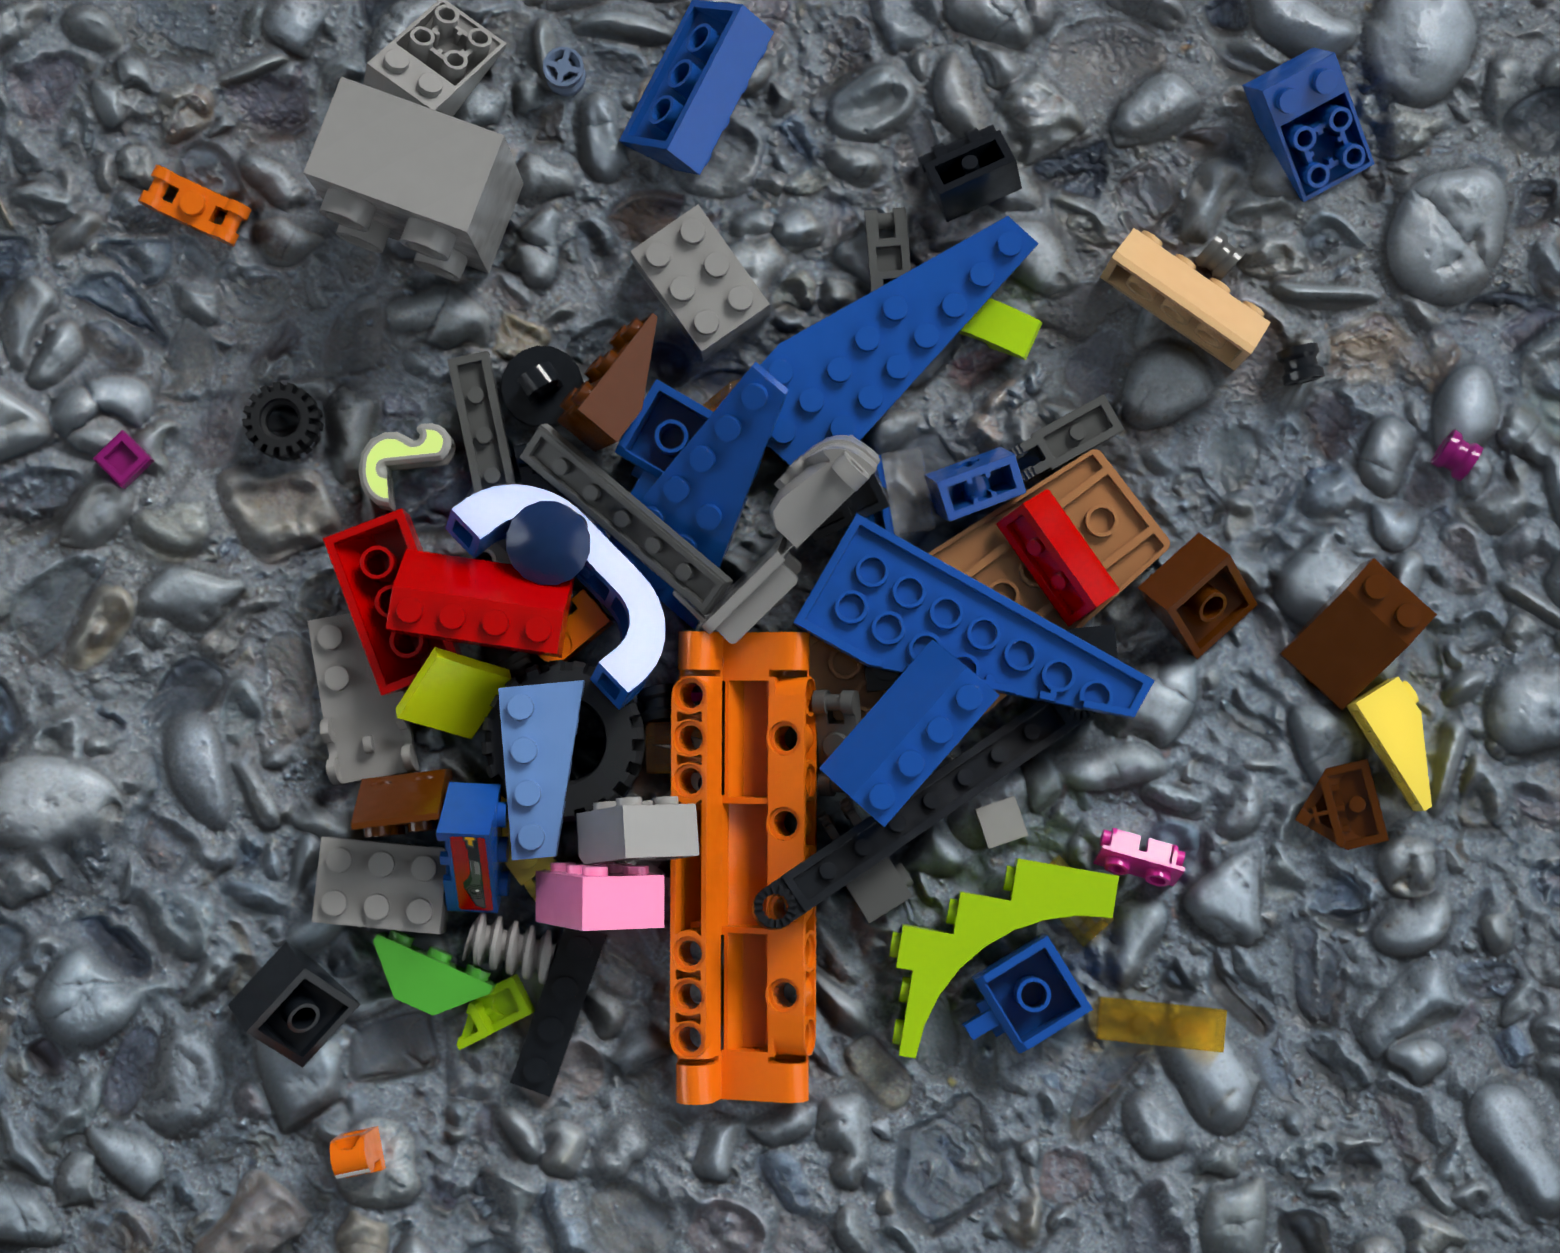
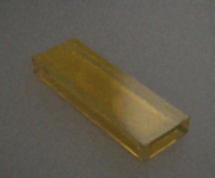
M1099 996L1095 1038L1099 1040L1224 1052L1227 1010Z

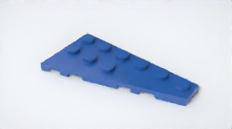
M757 362L750 367L640 500L642 504L719 569L730 546L752 482L757 475L765 448L772 436L789 391ZM610 536L608 538L610 542L621 553H626L633 559L637 569L651 584L659 600L695 630L699 626L700 621L672 594L674 589L616 539Z

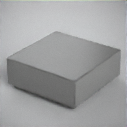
M1015 796L974 809L987 849L1029 836Z

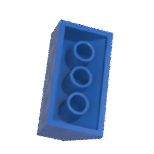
M692 0L619 142L675 171L700 175L703 168L710 161L711 153L722 131L728 126L730 116L738 100L746 91L752 73L759 60L764 56L767 44L774 31L743 4Z
M932 639L819 769L885 827L1000 695L966 665Z

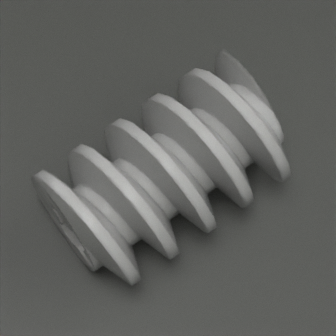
M481 912L471 926L462 961H465L471 951L473 952V963L477 966H480L489 956V967L491 970H497L505 961L506 973L509 975H513L518 967L522 965L523 979H530L534 972L538 970L539 983L544 985L553 962L557 943H552L551 930L549 929L545 931L540 939H536L535 925H530L524 935L519 934V921L514 920L508 930L503 929V916L498 915L492 925H487V915L485 912Z

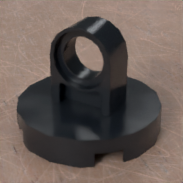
M534 346L522 350L509 361L502 375L501 393L506 407L519 422L531 427H539L540 424L548 423L554 428L561 425L557 421L564 412V409L560 407L561 402L574 387L579 388L584 381L578 365L567 353L552 346Z

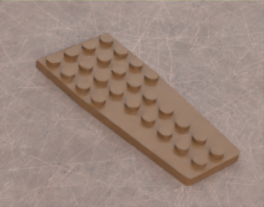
M1092 449L1026 490L1027 493L1015 497L928 553L1063 629L1082 628L1163 555L1170 547V540L1100 450ZM1046 489L1051 491L1119 588L1118 593L1069 627L996 525V523L1022 503ZM810 636V677L815 681L816 690H829L831 694H841L843 690H857L860 696L862 720L886 691L867 693L864 664L820 639ZM998 693L1000 696L982 716L988 713L1008 694ZM833 711V718L835 720H844L841 711Z

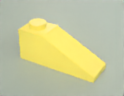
M1399 677L1390 678L1351 701L1346 707L1413 811H1426L1432 807L1422 714L1416 705L1419 699L1415 690L1407 681L1402 682Z

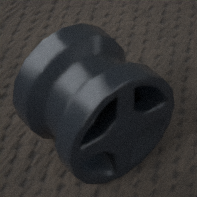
M1317 343L1301 344L1276 353L1278 362L1283 364L1285 370L1282 376L1284 386L1304 384L1325 376L1324 369L1318 365L1316 358L1319 353Z
M674 683L645 687L636 695L637 701L643 705L641 717L644 725L671 722V693L675 685Z

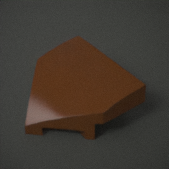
M1367 758L1326 768L1295 818L1299 823L1346 850L1389 841Z

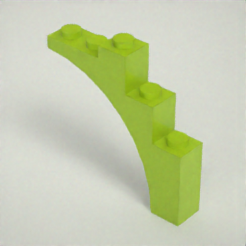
M1015 858L1014 866L1007 865L1004 875L1003 890L1010 891L1009 899L959 891L958 900L950 898L947 910L946 923L953 925L952 932L902 924L901 933L893 932L889 952V957L897 958L896 968L912 971L911 978L902 977L899 1002L906 1003L904 1020L895 1019L892 1044L899 1045V1056L916 1059L924 1026L939 995L959 969L984 947L1014 930L1044 920L1073 916L1113 918L1119 876Z

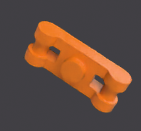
M156 164L151 173V177L154 179L148 191H142L138 202L153 211L234 247L239 238L236 232L242 220H248L252 209L239 201L229 199ZM168 187L178 191L172 203L163 199ZM220 210L227 213L221 225L214 223Z

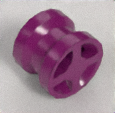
M1454 429L1440 444L1430 463L1437 468L1444 467L1451 472V477L1459 482L1476 464L1482 454L1483 447L1477 443L1470 444L1463 440L1462 433Z

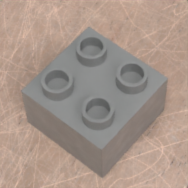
M342 76L303 172L323 199L319 212L326 218L339 224L336 230L338 237L355 246L376 253H383L388 238L395 239L417 252L413 262L418 267L453 281L461 280L466 266L489 274L524 184L504 135Z

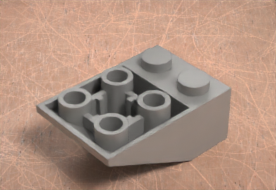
M438 0L367 63L363 84L453 117L506 48L507 43L447 0Z

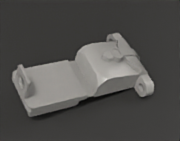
M835 435L813 445L803 455H800L774 483L779 490L770 505V516L776 529L783 536L724 593L710 614H702L675 590L672 592L674 597L702 623L701 627L708 634H711L716 629L729 643H737L797 584L798 577L796 575L801 571L802 564L789 550L793 546L798 548L870 478L880 463L879 455L853 435Z

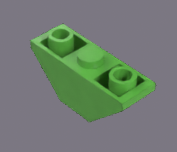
M390 930L389 934L381 932L376 934L373 943L394 999L432 1016L493 992L497 982L489 979L490 971L472 963H468L467 967L464 968L450 962L453 955L434 946H429L428 951L412 945L415 938L402 931Z

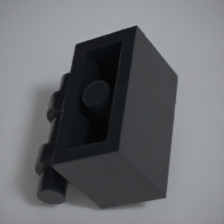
M993 124L979 131L976 127L964 132L965 137L945 146L943 143L931 147L930 153L917 158L923 173L926 172L931 192L946 222L1022 189L1016 159L1001 131H996Z

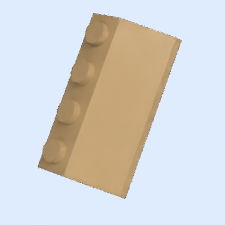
M1133 228L1111 257L1100 278L1235 371L1251 355L1271 323L1264 318V312L1255 304L1248 301L1242 303L1230 295L1229 287L1220 280L1213 277L1207 279L1196 271V265L1187 257L1181 254L1174 256L1162 248L1161 240L1154 234L1145 230L1139 232Z

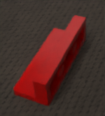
M1046 489L1022 503L996 523L1068 627L1119 592V588L1050 490Z

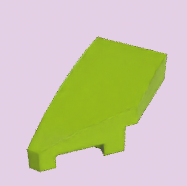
M518 973L497 983L492 993L477 998L468 1004L466 1023L462 1036L458 1038L456 1044L459 1050L535 1012V1008Z

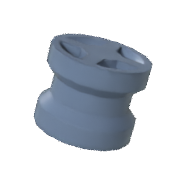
M558 47L552 49L546 55L543 61V72L548 87L553 93L569 97L582 90L586 82V72L582 58L575 50L569 47ZM570 73L574 74L573 76L570 75L568 78H565L564 80L565 76L569 75Z

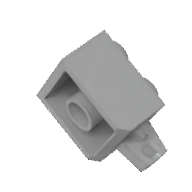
M678 796L655 797L652 800L642 801V797L616 798V801L593 803L592 811L576 813L579 858L584 865L616 861L660 862L699 856L696 804H679Z

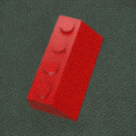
M400 508L323 538L381 696L407 690L434 647L462 655L457 642L396 634L385 629L392 586L405 550L423 551L412 519L404 509Z
M406 549L392 586L385 629L396 634L562 658L574 578L558 585H539L525 579L512 564Z

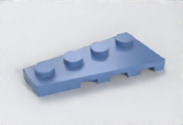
M584 680L498 688L512 860L557 856L566 803L565 798L572 766V755L579 723V712L585 686Z

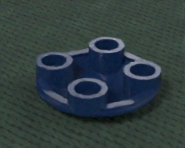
M538 501L524 507L512 519L506 533V551L512 566L525 579L539 585H558L573 579L584 568L590 554V534L586 519L573 508L557 501Z

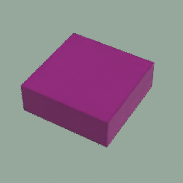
M121 430L93 458L123 489H126L155 461L124 430Z

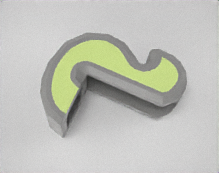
M433 423L421 424L417 426V432L420 434L417 440H412L398 432H384L370 439L361 452L359 465L360 483L365 494L380 508L395 511L396 504L392 471L446 466L453 459L456 451L455 442L443 427Z

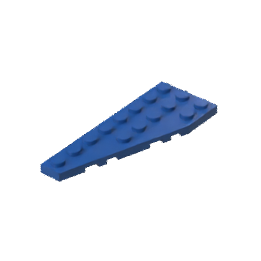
M1006 216L778 344L760 366L789 391L767 447L790 466L800 455H803L813 445L827 437L853 435L861 441L1039 243L1009 216Z
M857 513L793 622V625L867 667L903 673L933 639L998 693L1129 719L1135 717L1155 681Z

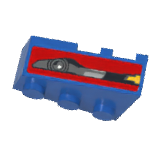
M449 782L436 830L437 841H445V851H440L439 857L440 864L446 865L443 885L447 911L498 913L501 897L509 896L510 871H503V862H508L510 841L509 837L502 836V828H507L508 805L507 802H501V784Z

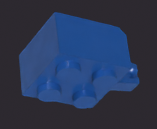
M658 379L655 380L646 395L641 412L625 431L615 450L618 456L635 465L631 475L638 478V481L631 494L639 501L713 413V411Z
M1041 933L971 977L983 999L976 1003L980 1012L962 1023L971 1040H975L992 1030L995 1037L1005 1033L1014 1049L1020 1054L1089 1013L1093 1008L1049 936Z

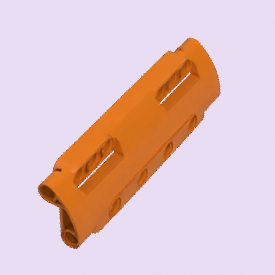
M679 631V676L671 693V796H678L679 804H696L699 856L670 860V1044L677 1057L676 1102L684 1105H705L721 1099L775 1103L806 1102L809 1100V1056L812 1055L816 1042V906L786 927L779 930H768L761 927L755 921L752 914V903L755 896L763 888L817 852L816 716L812 710V695L816 690V684L814 679L810 677V634L807 632H747L737 643L731 644L719 632L708 634L706 631ZM722 681H725L724 795H722ZM696 685L701 688L703 694L702 701L698 706L694 705L691 698L692 690ZM696 727L702 733V743L699 748H695L691 741V734ZM790 727L797 733V743L792 749L786 745L784 739L785 732ZM695 770L702 777V785L698 791L691 785V775ZM788 812H791L797 820V828L793 834L788 832L784 825V819ZM768 896L764 899L762 910L766 916L773 920H779L784 917L786 913L784 901L780 897ZM721 935H724L723 1049H721ZM693 941L701 948L702 954L699 962L693 959L690 953V946ZM786 983L791 984L796 990L797 997L795 1003L789 1002L784 996V986ZM692 984L698 987L701 992V1002L699 1004H696L690 996ZM691 1028H695L701 1036L699 1047L695 1046L690 1039Z

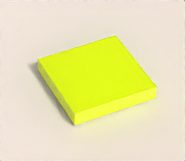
M434 647L396 706L397 718L472 739L485 717L493 708L490 704L496 694L499 695L498 688L506 687L505 684L511 679L510 671L506 668Z

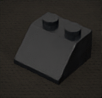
M285 942L233 998L228 1006L247 1034L303 1068L360 1006V1003L316 961L288 942Z

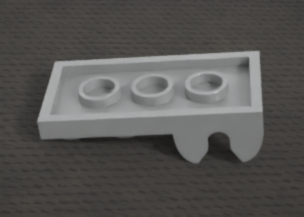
M351 613L307 621L323 719L320 721V735L323 742L327 744L329 751L326 772L330 782L333 785L359 782L367 778L419 771L412 723L397 718L395 710L406 690L381 696Z

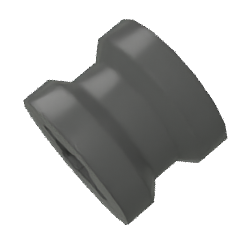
M1221 231L1199 254L1194 263L1198 267H1206L1212 273L1213 278L1221 281L1246 252L1242 248H1234L1228 243V236Z

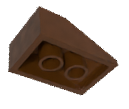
M1375 558L1361 563L1279 655L1334 705L1343 710L1416 639L1437 614Z

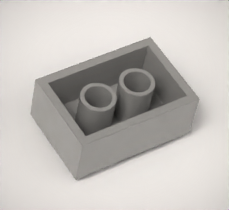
M699 204L630 251L633 264L703 362L770 316V303Z
M332 836L321 837L312 922L438 935L447 931L449 913L447 911L443 885L446 865L440 864L439 857L440 851H445V847Z

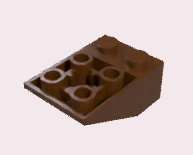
M651 313L642 320L635 317L627 326L625 324L622 325L609 341L613 349H610L603 357L598 356L584 373L589 378L588 381H585L579 388L574 387L560 404L564 412L557 421L594 452L618 442L642 410L658 318L654 313Z
M440 769L362 779L351 820V830H364L365 838L405 834L404 826H408V832L437 830L449 782H453L452 770Z

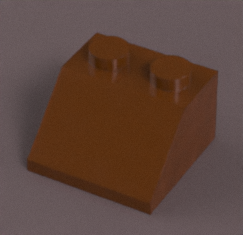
M1197 533L1137 587L1155 616L1196 659L1202 656L1258 605L1230 554L1201 533Z

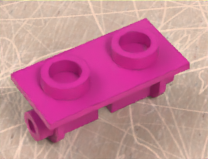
M1112 828L1111 831L1103 829L1099 842L1102 848L1095 857L1093 864L1103 866L1106 871L1112 874H1131L1145 878L1146 882L1155 886H1174L1184 873L1185 867H1182L1185 859V852L1179 851L1177 845L1149 838L1146 850L1141 851L1138 850L1141 839L1140 835L1117 828Z

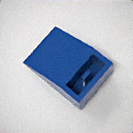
M1313 47L1242 85L1257 125L1302 202L1315 197L1375 164L1335 52Z

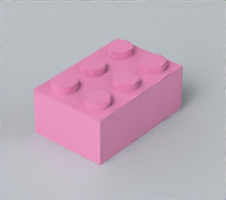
M551 862L550 870L536 871L535 922L579 931L664 928V875L649 873V865H632V863L604 862L584 865L576 864V862Z

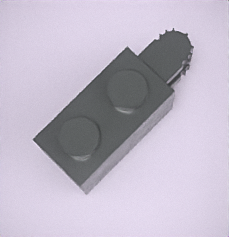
M847 797L839 801L841 811L854 827L862 822ZM825 811L818 814L817 818L831 841L833 842L840 837L831 816L826 814ZM886 857L845 886L868 923H871L913 897L908 888L914 885L902 863L894 867L889 857Z

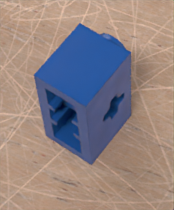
M1002 447L924 475L936 514L949 522L1027 493L1015 454Z

